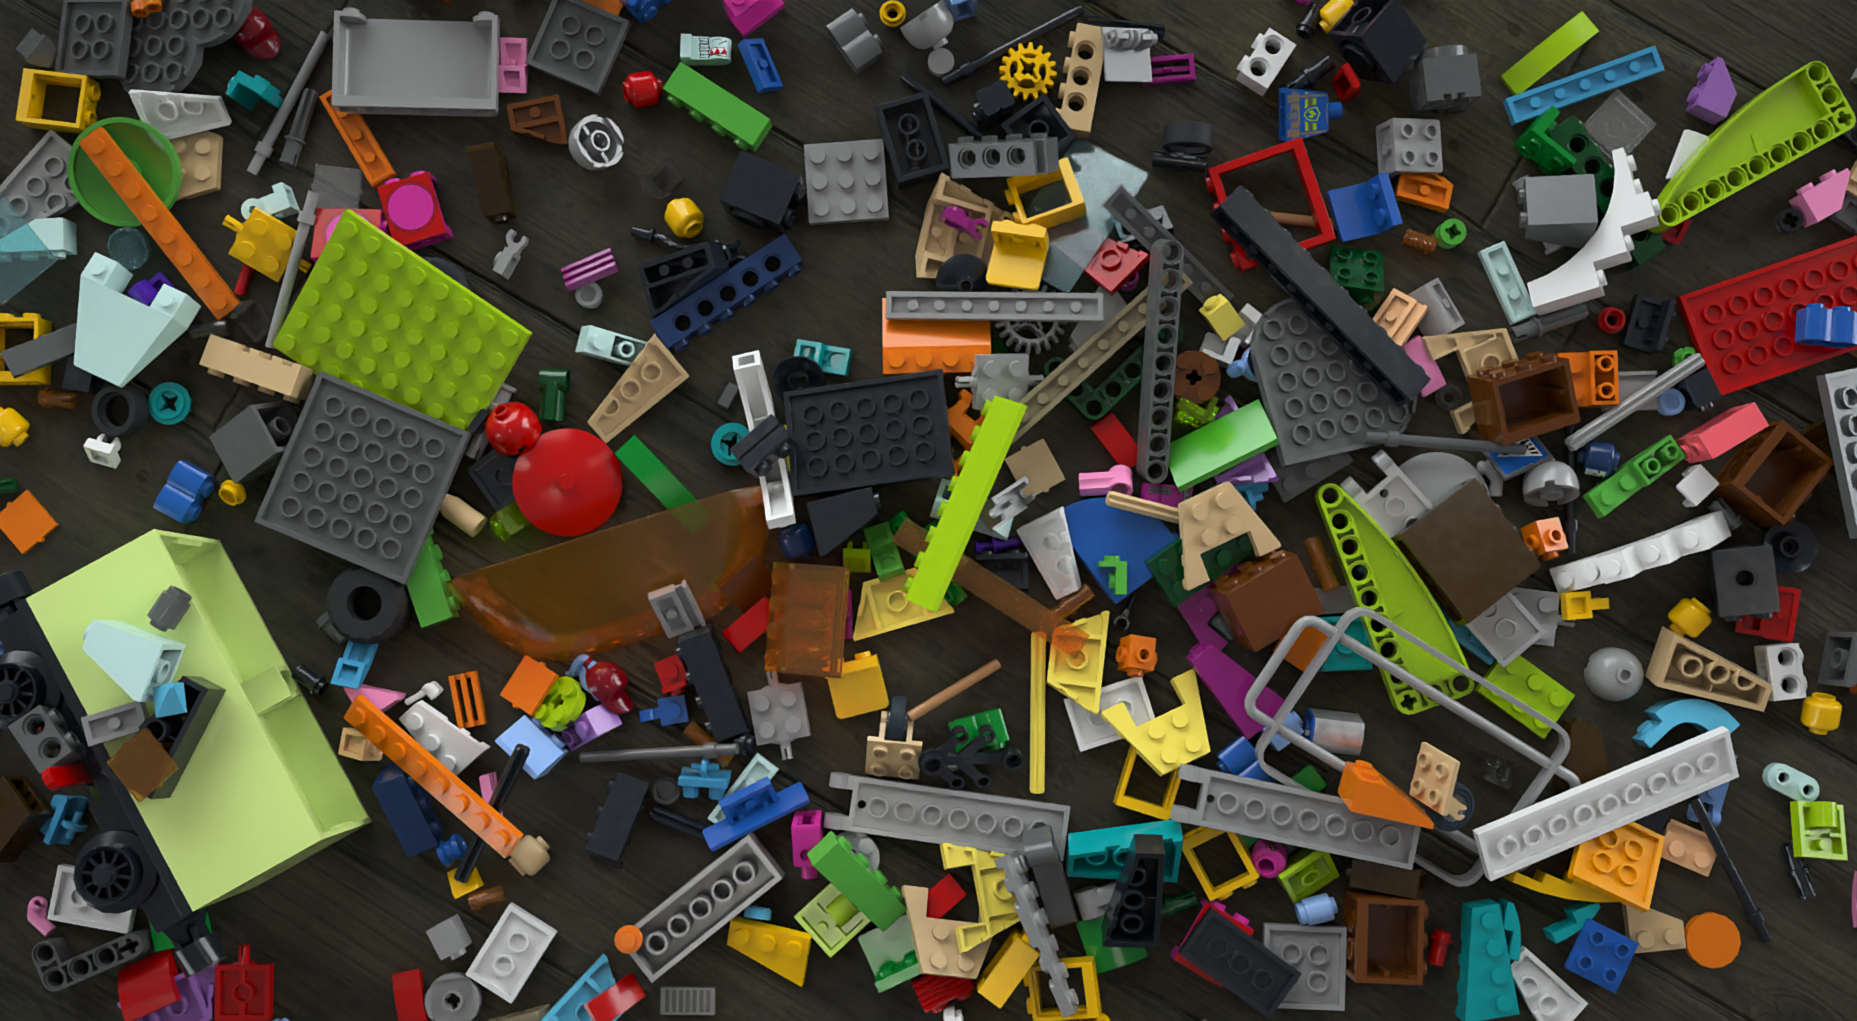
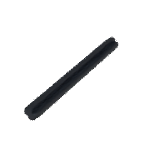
M520 743L515 746L488 803L500 814L529 756L530 748ZM475 832L454 875V879L461 883L468 882L486 845V842Z

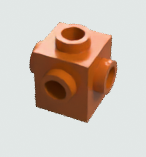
M1559 517L1538 520L1520 528L1525 545L1536 553L1537 558L1542 557L1543 561L1559 557L1558 552L1569 548Z
M1133 634L1120 638V646L1116 652L1118 670L1126 671L1127 676L1143 677L1145 673L1154 671V667L1157 664V653L1155 652L1156 638Z

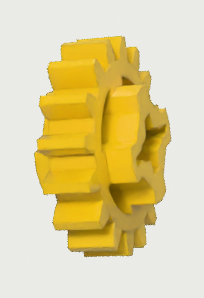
M1029 42L1028 48L1024 49L1020 43L1018 44V51L1015 52V50L1010 48L1008 51L1009 57L1003 56L1002 63L1005 66L999 67V73L1003 75L1000 77V80L1005 81L1009 90L1014 92V100L1020 95L1023 96V103L1027 102L1028 97H1032L1034 101L1038 98L1039 93L1041 95L1045 93L1047 96L1046 88H1053L1054 82L1050 79H1056L1057 72L1052 71L1056 66V62H1049L1050 52L1042 54L1043 46L1040 45L1035 50L1033 49V44ZM1012 65H1014V69L1017 72L1014 74V77L1011 78L1010 68ZM1042 68L1045 69V78L1043 81L1041 79L1042 77L1039 74L1042 71ZM1023 70L1026 72L1033 71L1032 76L1029 73L1024 75Z

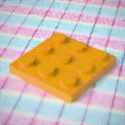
M1635 822L1616 828L1574 846L1567 877L1642 913L1647 912L1650 908L1665 836Z

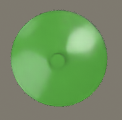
M112 117L90 125L77 137L68 158V179L76 199L91 215L115 226H143L78 144L79 141L98 127L105 128L167 209L170 210L179 196L182 185V167L174 146L157 128L132 118Z

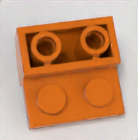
M1617 350L1557 354V357L1569 359L1577 405L1580 409L1619 405Z

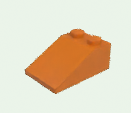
M1356 760L1355 763L1345 762L1337 792L1351 812L1433 829L1434 823L1421 806L1373 768L1372 764L1362 760Z

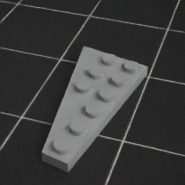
M52 129L45 134L0 185V240L35 219L56 218L80 204L71 189L68 179V158L72 145Z
M1018 850L994 860L997 869L1004 868L1006 873L1004 875V885L1007 891L1017 898V901L1014 902L1015 910L1032 948L1038 947L1040 950L1039 964L1042 971L1046 974L1050 973L1052 979H1049L1050 989L1063 1018L1073 1015L1077 1011L1076 1005H1079L1078 997L1073 988L1070 989L1066 978L1069 977L1065 963L1063 961L1059 962L1056 953L1059 950L1058 943L1053 934L1049 935L1046 924H1049L1048 916L1043 907L1039 908L1036 900L1039 897L1034 881H1029L1026 873L1029 870L1027 860L1024 855L1019 854Z

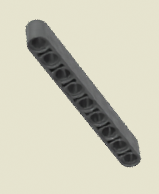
M1158 239L1155 241L1150 253L1136 472L1141 478L1154 484L1164 481L1168 474L1184 259L1182 245L1178 241L1169 239ZM1169 245L1171 253L1165 259L1163 252L1165 247ZM1167 273L1169 281L1167 285L1163 286L1161 280L1163 275ZM1166 301L1167 309L1161 314L1160 304ZM1164 328L1165 336L1159 341L1158 332ZM1162 356L1163 363L1161 367L1157 368L1156 360ZM1160 383L1161 391L1159 394L1154 395V387ZM1158 410L1159 418L1152 422V414ZM1157 437V444L1151 449L1150 442L1153 438ZM1155 464V471L1148 475L1149 467Z

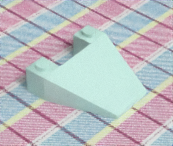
M95 252L80 278L74 365L122 388L188 329L201 306L187 294L166 284H163L150 307L123 295L122 293L133 277V274L118 262Z

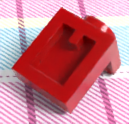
M677 654L654 663L663 687L661 689L662 694L670 692L672 697L687 691L685 686L689 685L685 674L686 667L684 662L680 661Z

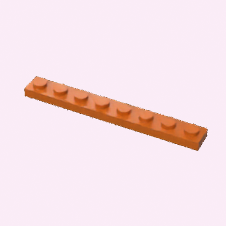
M98 127L78 142L217 320L224 319L243 305L104 127Z
M365 696L355 697L343 718L502 857L506 858L511 855L524 834Z

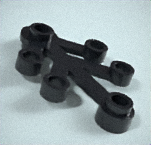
M989 724L981 725L977 731L978 736L958 753L949 754L958 744L966 743L969 738L966 728L958 725L952 728L951 737L937 749L930 748L924 750L919 755L917 762L921 771L928 775H940L953 790H959L965 784L961 772H952L947 767L953 765L959 767L973 779L978 788L984 789L991 784L988 771L979 770L973 764L1002 763L1005 769L1015 771L1024 764V757L1021 750L1015 746H1007L1002 752L975 753L986 743H990L995 739L994 729ZM985 732H990V734L986 736L983 735ZM963 733L962 736L956 737L957 734ZM983 777L986 778V779L983 780V781H979L980 778H983Z

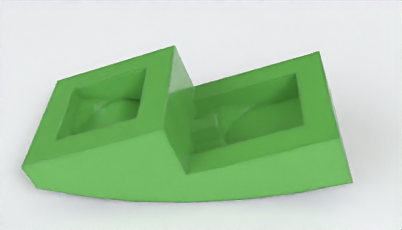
M889 521L863 529L868 547L871 549V556L880 582L906 574Z

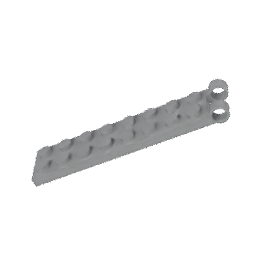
M1381 449L1371 457L1374 464L1386 475L1381 482L1368 493H1365L1350 476L1339 486L1372 517L1391 539L1399 531L1411 526L1433 509L1434 506ZM1381 490H1387L1388 494L1386 497H1381ZM1510 591L1472 622L1465 625L1503 668L1547 633Z
M1180 763L1178 778L1201 783L1196 809L1172 804L1169 819L1412 870L1420 826L1351 812L1342 798L1338 796ZM1208 795H1213L1214 799L1212 802H1207Z
M831 772L830 787L850 789L853 792L849 816L825 812L823 823L825 828L937 844L950 843L955 846L972 847L1008 854L1018 850L1020 855L1026 856L1023 832L1051 825L1061 861H1063L1070 814L1069 805L953 790L841 772ZM859 801H865L866 806L860 808L858 806Z

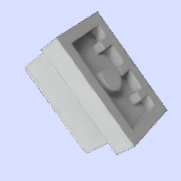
M1391 118L1376 126L1378 174L1388 172L1390 179L1401 173L1439 174L1443 171L1439 120Z

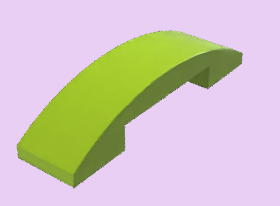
M1582 11L1499 78L1514 96L1523 93L1598 33L1599 30Z

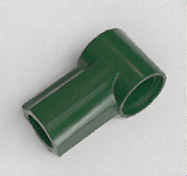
M540 369L538 377V387L541 392L539 420L563 422L565 397L570 389L571 378L569 370Z

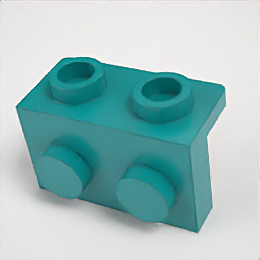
M240 70L236 76L230 79L226 91L229 97L249 111H252L259 98L277 109H280L284 101L279 96L281 91L270 85V82L258 75L252 78Z

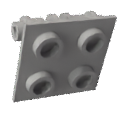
M1101 27L1105 81L1151 83L1150 47L1157 43V34L1142 28Z

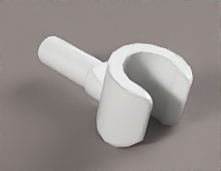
M436 681L425 684L418 693L405 699V704L408 706L425 695L433 700L444 689Z

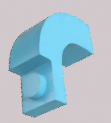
M1683 697L1670 698L1655 703L1644 711L1651 720L1642 723L1637 728L1638 733L1632 739L1639 746L1651 748L1670 729L1681 723L1687 722L1693 725L1701 734L1721 726L1728 729L1731 734L1740 724L1722 707L1709 701Z

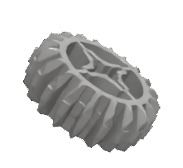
M1043 285L1041 291L1021 290L1022 292L1046 293L1047 285ZM1017 288L1011 289L1012 292H1019ZM1000 321L995 326L996 329L1005 328L999 334V337H1010L1006 342L1007 347L1015 342L1017 343L1015 352H1019L1021 346H1025V354L1029 355L1031 347H1034L1035 353L1038 355L1041 353L1040 345H1043L1044 349L1049 351L1051 349L1049 340L1054 344L1059 342L1055 334L1064 335L1065 330L1058 325L1064 326L1067 322H1053L1051 330L1046 335L1043 332L1041 322L1031 324V321L1030 323L1016 321V323L1010 325V321ZM1024 329L1030 330L1034 336H1037V339L1023 338L1016 332Z

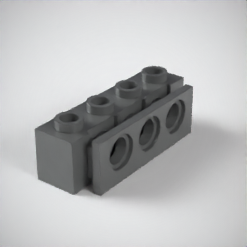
M1045 132L1030 134L1031 138L1022 139V134L1006 135L1004 140H998V135L981 136L982 141H974L973 136L958 137V142L948 144L950 177L1032 176L1058 171L1057 137H1047Z

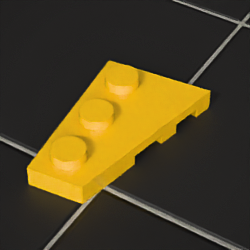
M735 916L730 920L727 945L800 987L803 986L812 934Z

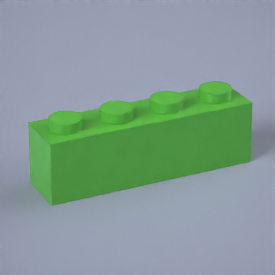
M682 62L679 63L663 87L668 96L667 101L679 109L681 106L685 107L690 111L689 115L701 123L703 120L707 121L712 125L711 129L722 137L726 134L734 139L733 143L744 151H747L749 148L756 152L772 128L771 120Z
M433 527L409 583L406 584L421 628H430L460 617L458 610H460L459 601L455 595H452L449 587L451 585L450 575L446 569L443 570L440 561L443 558L440 547L434 544L431 535L434 534Z
M830 831L807 853L812 865L878 928L885 932L907 911V907L902 901L905 897H903L902 892L895 885L890 888L886 884L888 880L880 870L876 869L873 871L869 867L871 865L861 852L856 855L851 850L853 848L852 844L843 835L838 838Z

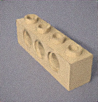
M1077 23L1076 31H1070L1067 47L1072 48L1071 57H1065L1063 73H1067L1066 83L1061 82L1058 99H1063L1061 109L1056 108V110L1076 137L1088 139L1103 64L1101 27ZM1087 51L1091 54V58L1084 60L1079 57L1078 53ZM1081 76L1086 79L1087 83L1085 85H1077L1073 79ZM1078 102L1082 109L1080 111H1073L1069 108L1068 104Z

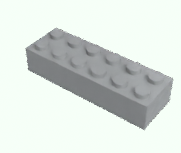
M753 832L745 835L633 925L642 932L643 943L630 956L651 983H653L784 877L785 872Z

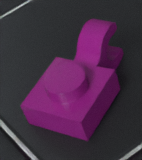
M947 206L941 212L938 219L939 222L961 233H967L974 240H981L983 235L976 232V225L986 228L989 224L983 218L971 221V218L965 216L966 212L956 206L951 208Z

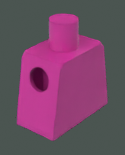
M822 810L795 811L791 825L794 866L801 867V877L803 879H814L818 877V870L812 865L807 853L823 839Z

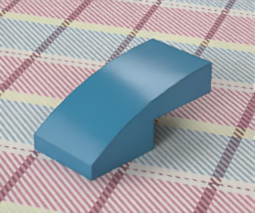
M348 640L343 658L339 657L331 684L359 690L370 669L379 643L360 644Z

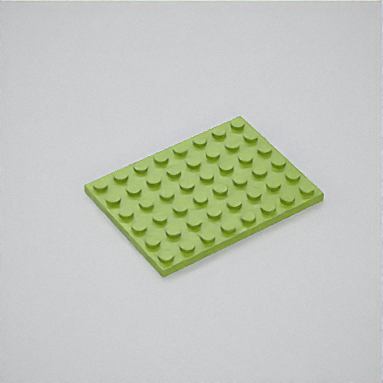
M347 209L344 210L272 346L300 365L313 369V374L316 376L319 371H322L470 432L473 435L474 433L467 427L481 409L488 410L531 337L532 332L352 210Z

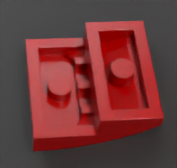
M1777 585L1781 612H1772L1773 617L1755 619V617L1750 615H1742L1743 620L1736 621L1734 632L1792 643L1801 589Z
M171 949L163 950L118 971V992L124 1021H137L181 1001L174 978L179 972Z

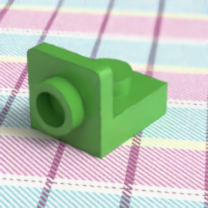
M1104 556V561H1097V567H1113V572L1108 574V588L1113 589V595H1127V561H1120V556Z

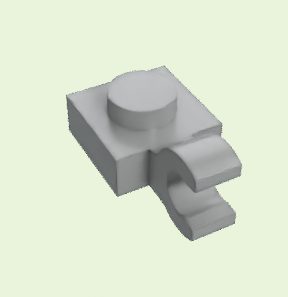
M512 229L506 235L508 248L505 246L503 252L500 251L493 262V271L509 280L521 258V251L529 242V239L523 236L520 242L514 243L513 239L516 236V232Z

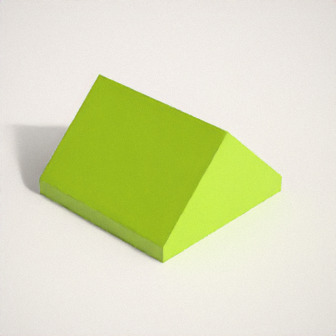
M1302 848L1288 858L1285 869L1277 874L1276 879L1292 903L1296 904L1300 903V899L1311 896L1340 875L1328 852Z

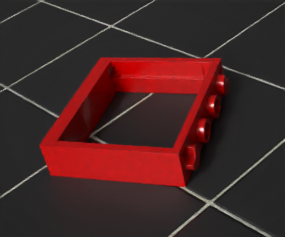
M1302 137L1208 169L1207 178H1204L1208 193L1213 192L1216 202L1212 203L1215 210L1226 198L1220 179L1221 175L1290 152L1318 233L1317 237L1299 242L1298 244L1302 248L1311 251L1332 244L1335 241L1336 237ZM1221 228L1225 244L1230 243L1233 251L1229 256L1234 269L1238 268L1240 274L1260 268L1252 258L1247 260L1245 251Z

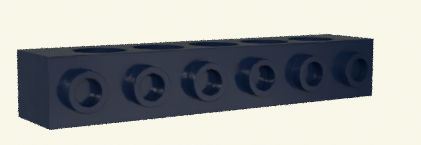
M784 233L651 320L650 324L670 352L674 350L680 352L690 345L689 341L697 335L700 338L708 334L712 330L711 326L718 321H721V323L728 321L735 315L734 311L741 306L747 308L757 301L756 297L764 291L767 294L775 290L779 286L778 282L785 277L791 279L802 271L801 267L804 266L803 260ZM773 260L779 261L781 266L777 271L770 272L767 270L769 262ZM750 275H755L758 277L757 284L752 287L746 286L744 284L745 279ZM726 290H734L736 292L735 298L732 301H724L722 299V295ZM705 304L713 305V312L709 316L700 315V309ZM682 319H689L691 321V325L686 331L678 330V323Z

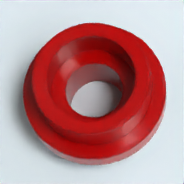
M1616 307L1603 309L1597 318L1599 328L1608 334L1621 331L1626 321L1624 313ZM1608 316H1610V317L1613 318V320H1614V324H1613V325H1609V324H1608V322H1607V317H1608Z

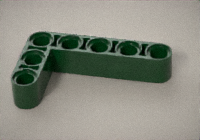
M1180 324L1177 344L1182 340L1184 334ZM1164 328L1158 332L1159 341L1164 338ZM1144 343L1096 390L1084 380L1079 384L1081 395L1075 397L1068 394L1063 399L1084 420L1091 423L1097 422L1142 379ZM1162 356L1157 358L1156 365L1163 359ZM1060 357L1049 359L1043 369L1044 378L1050 374L1049 366L1054 364L1061 365L1065 360ZM1134 366L1138 370V377L1129 378L1125 374V367ZM1108 384H1114L1118 387L1119 395L1117 397L1107 395L1105 388ZM1088 403H1096L1100 407V413L1096 416L1088 414L1086 410Z

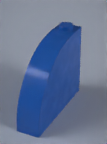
M1092 498L1073 503L1064 508L1073 551L1113 604L1120 602L1153 577L1144 561L1179 537L1176 532L1171 533L1157 518L1107 506L1105 504L1106 498ZM1104 556H1120V561H1127V595H1113V589L1108 588V574L1113 572V567H1097V561H1104Z

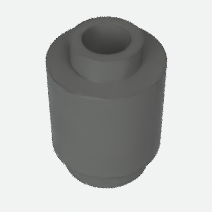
M170 585L167 590L162 591L148 612L147 616L151 619L149 623L164 632L167 629L175 630L191 606L189 602L192 596L182 589Z

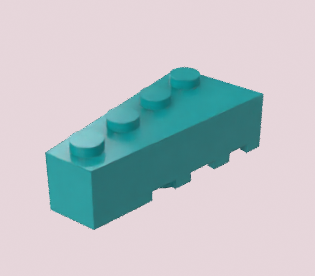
M1165 820L1068 833L1066 848L1067 877L1118 879L1134 834H1155L1163 836L1165 848L1163 882L1177 883L1183 845L1181 822Z
M1489 898L1463 902L1460 939H1462L1461 954L1459 953L1458 961L1460 973L1459 981H1457L1458 1005L1456 1006L1455 1016L1461 1021H1483L1519 1015L1500 904Z

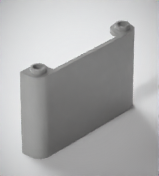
M344 8L343 11L334 10L333 108L339 112L349 114L497 116L500 19L498 15L482 11L473 17V22L367 19L356 8Z

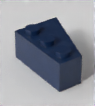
M392 762L382 766L372 789L407 857L409 858L439 846L444 830L441 821L435 815L427 791L396 763Z

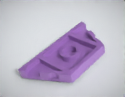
M1231 395L1226 397L1224 400L1226 404L1217 415L1214 414L1208 424L1239 409ZM1264 452L1214 476L1218 485L1230 482L1233 486L1269 483L1279 480Z
M219 962L190 978H186L184 973L174 976L181 1001L137 1021H210L214 1019L215 965L219 964ZM118 1002L117 1005L121 1009L120 1002Z

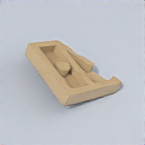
M1622 903L1626 937L1639 943L1635 953L1686 948L1682 920L1649 908V911L1642 913Z

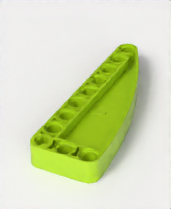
M1821 61L1808 63L1758 94L1714 130L1682 164L1657 199L1662 212L1661 215L1657 216L1659 226L1650 228L1649 231L1662 233L1853 128L1856 123L1855 114L1827 66Z
M1332 483L1319 487L1315 493V501L1355 607H1366L1377 612L1469 669L1442 611L1400 549L1372 517L1341 487ZM1327 488L1333 490L1336 496L1335 501L1331 504L1323 500L1322 495ZM1336 514L1342 515L1345 519V525L1341 529H1336L1332 524V519ZM1347 539L1351 540L1355 546L1353 553L1350 555L1345 554L1342 550V543ZM1356 565H1360L1364 569V576L1360 580H1355L1352 577L1351 572ZM1365 591L1372 592L1374 596L1373 603L1369 606H1365L1361 601V596ZM1360 616L1362 626L1373 651L1382 655L1381 646L1389 642L1393 646V653L1385 657L1386 659L1427 684L1436 685L1438 690L1455 700L1472 692L1474 688L1473 679L1383 625L1381 630L1375 632L1371 628L1373 618ZM1378 667L1391 703L1399 712L1410 715L1441 705L1401 680L1397 683L1392 682L1391 674ZM1461 675L1464 678V686L1460 690H1455L1453 680ZM1404 695L1412 698L1408 702L1409 707L1401 705V702L1404 701Z

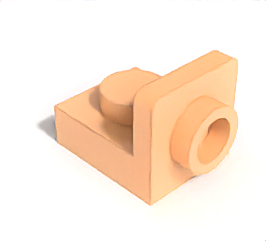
M343 728L339 755L360 761H380L382 759L383 752L357 729Z

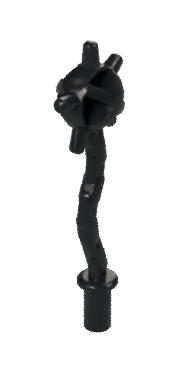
M633 226L631 231L632 237L647 239L650 243L658 240L677 251L701 244L699 242L689 244L676 243L662 233L656 232L654 227L650 230ZM740 240L733 244L722 243L728 267L736 264L738 260L743 261L747 258V256L739 254Z

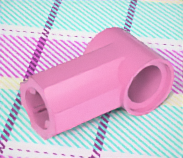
M1116 465L1109 472L1079 473L1080 496L1107 495L1110 491L1131 496L1133 492L1132 470L1125 465Z

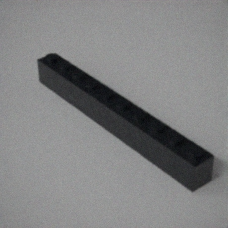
M1241 185L1238 186L1210 214L1239 246L1398 407L1412 402L1428 384L1431 378L1425 373V370L1406 354L1402 346L1396 344L1387 335V331L1369 316L1365 308L1359 306L1350 297L1349 292L1345 288L1339 286L1331 278L1330 273L1312 258L1308 250L1302 248L1293 239L1292 234L1287 229L1281 227L1271 212L1264 209L1255 200L1250 191L1244 189Z

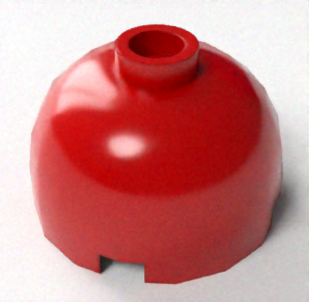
M516 401L496 406L485 422V434L488 442L498 454L504 456L520 453L518 449L524 445L529 448L536 442L542 431V425L537 415L527 405Z

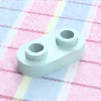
M1771 763L1763 771L1762 778L1767 787L1794 801L1813 802L1819 795V785L1815 779L1786 764ZM1780 773H1783L1784 779L1780 782L1778 777ZM1807 785L1808 792L1804 794L1803 788Z

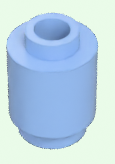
M1327 893L1300 899V903L1294 904L1300 925L1307 924L1312 926L1334 920V914L1338 913L1334 898L1328 897Z

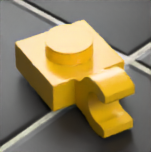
M1591 591L1560 593L1562 620L1593 618L1592 610L1610 609L1609 598H1591Z

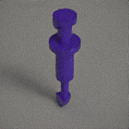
M991 536L990 542L979 543L978 540L974 541L975 554H978L983 550H991L994 554H997V550L1018 548L1019 545L1024 543L1016 537L1008 538L1006 541L1003 539L996 540L995 537Z

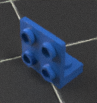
M1388 172L1378 174L1365 183L1330 190L1326 193L1341 243L1387 233L1403 224Z
M1587 918L1564 967L1616 994L1639 943Z

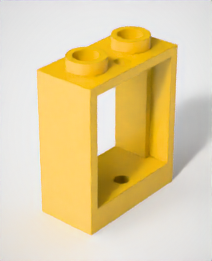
M23 68L16 121L29 128L52 129L54 131L81 134L87 127L97 122L96 106L101 96L100 84L86 75ZM47 84L81 88L76 123L42 119Z
M1068 157L1059 160L1058 171L1032 176H1013L1006 179L1009 189L1004 190L1009 206L1014 205L1016 208V212L1012 213L1016 224H1038L1048 229L1087 215L1085 203ZM1062 180L1071 203L1027 218L1019 194Z
M0 313V352L5 351V329L34 328V339L52 332V322L42 319L41 314L23 313V317H14L13 314ZM0 353V385H51V365L14 379L10 371H5V361Z
M1130 744L1113 802L1118 806L1162 820H1169L1171 807L1174 804L1181 781L1178 778L1179 768L1171 772L1162 805L1126 795V788L1137 756L1136 749Z
M1200 826L1182 835V851L1209 900L1212 901L1216 898L1219 901L1224 900L1233 894V890L1241 886L1243 889H1246L1257 883V878L1260 877V874L1250 857L1251 853L1240 834L1227 832L1248 871L1213 887L1192 848L1227 831Z
M1016 927L1013 929L976 980L978 993L1000 1009L1039 957L1038 947L1032 948L1024 928L1022 931Z
M1095 956L1059 959V962L1063 961L1067 969L1082 967L1086 1005L1076 1006L1077 1011L1073 1015L1064 1018L1059 1007H1042L1038 971H1042L1039 960L1034 962L1023 977L1024 986H1029L1030 997H1027L1026 1004L1027 1012L1032 1014L1033 1021L1099 1018L1102 1010Z

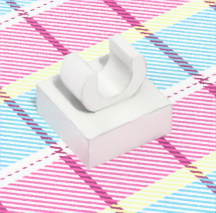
M103 433L98 436L97 440L88 438L83 447L89 460L116 469L121 461L118 454L121 448L119 438L115 437L110 444L107 443L108 439Z

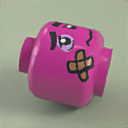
M1260 839L1254 845L1250 857L1260 876L1274 878L1285 869L1288 861V850L1284 843Z

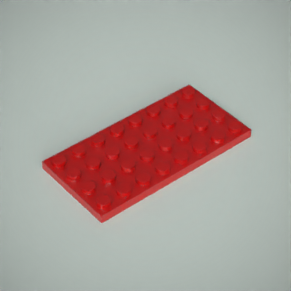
M1857 236L1675 298L1696 353H1699L1705 360L1702 369H1709L1721 395L1857 349V346L1849 349L1795 343L1796 313L1798 310L1805 308L1807 304L1820 303L1824 304V308L1832 310L1834 307L1847 306L1851 307V311L1857 312Z

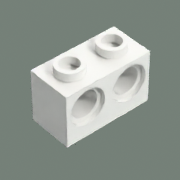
M1271 28L1267 30L1265 35L1259 33L1251 48L1255 49L1250 57L1245 55L1236 68L1240 71L1236 80L1263 97L1296 44ZM1265 46L1274 47L1277 54H1269ZM1250 68H1259L1262 76L1253 75Z
M1799 643L1754 646L1757 675L1773 686L1768 701L1807 698V680L1803 675L1802 668L1804 656ZM1780 652L1783 654V661L1781 664L1778 661V655ZM1784 679L1787 681L1785 691L1782 689V681Z

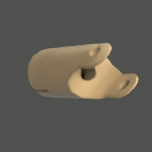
M446 494L440 508L443 517L471 537L476 536L484 527L487 518L460 498Z

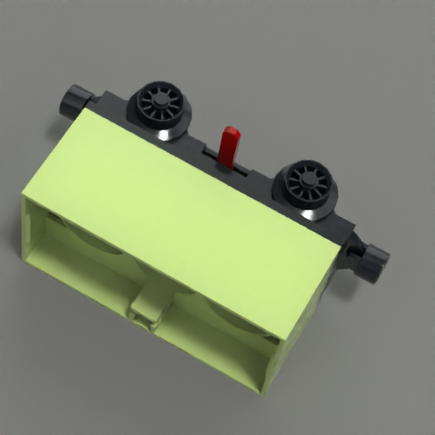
M153 529L37 593H34L25 574L21 570L0 575V641L5 649L4 654L0 655V728L11 732L8 726L38 705L50 709L56 708L65 719L64 727L68 732L71 731L78 737L81 742L79 749L84 756L73 764L50 767L42 771V779L51 791L81 786L91 805L89 808L100 827L99 835L83 846L75 861L73 880L76 891L88 906L102 913L120 914L135 908L143 909L156 934L163 932L171 939L177 950L173 955L186 978L204 971L225 959L228 955L216 932L211 933L206 925L207 912L238 895L248 892L372 822L296 680L292 679V673L220 540ZM172 585L192 596L189 602L191 606L175 630L167 629L164 632L149 623L151 619L147 614L162 591L167 590ZM93 619L120 620L187 644L172 682H178L182 676H198L226 689L170 798L149 799L101 773L102 769L107 764H111L119 755L118 751L126 742H130L137 733L88 747L81 721L82 717L135 701L82 649L85 641L83 639L84 632ZM154 701L145 702L149 717L155 713ZM45 722L40 723L38 726L41 732L45 728ZM58 745L57 748L61 751V746Z

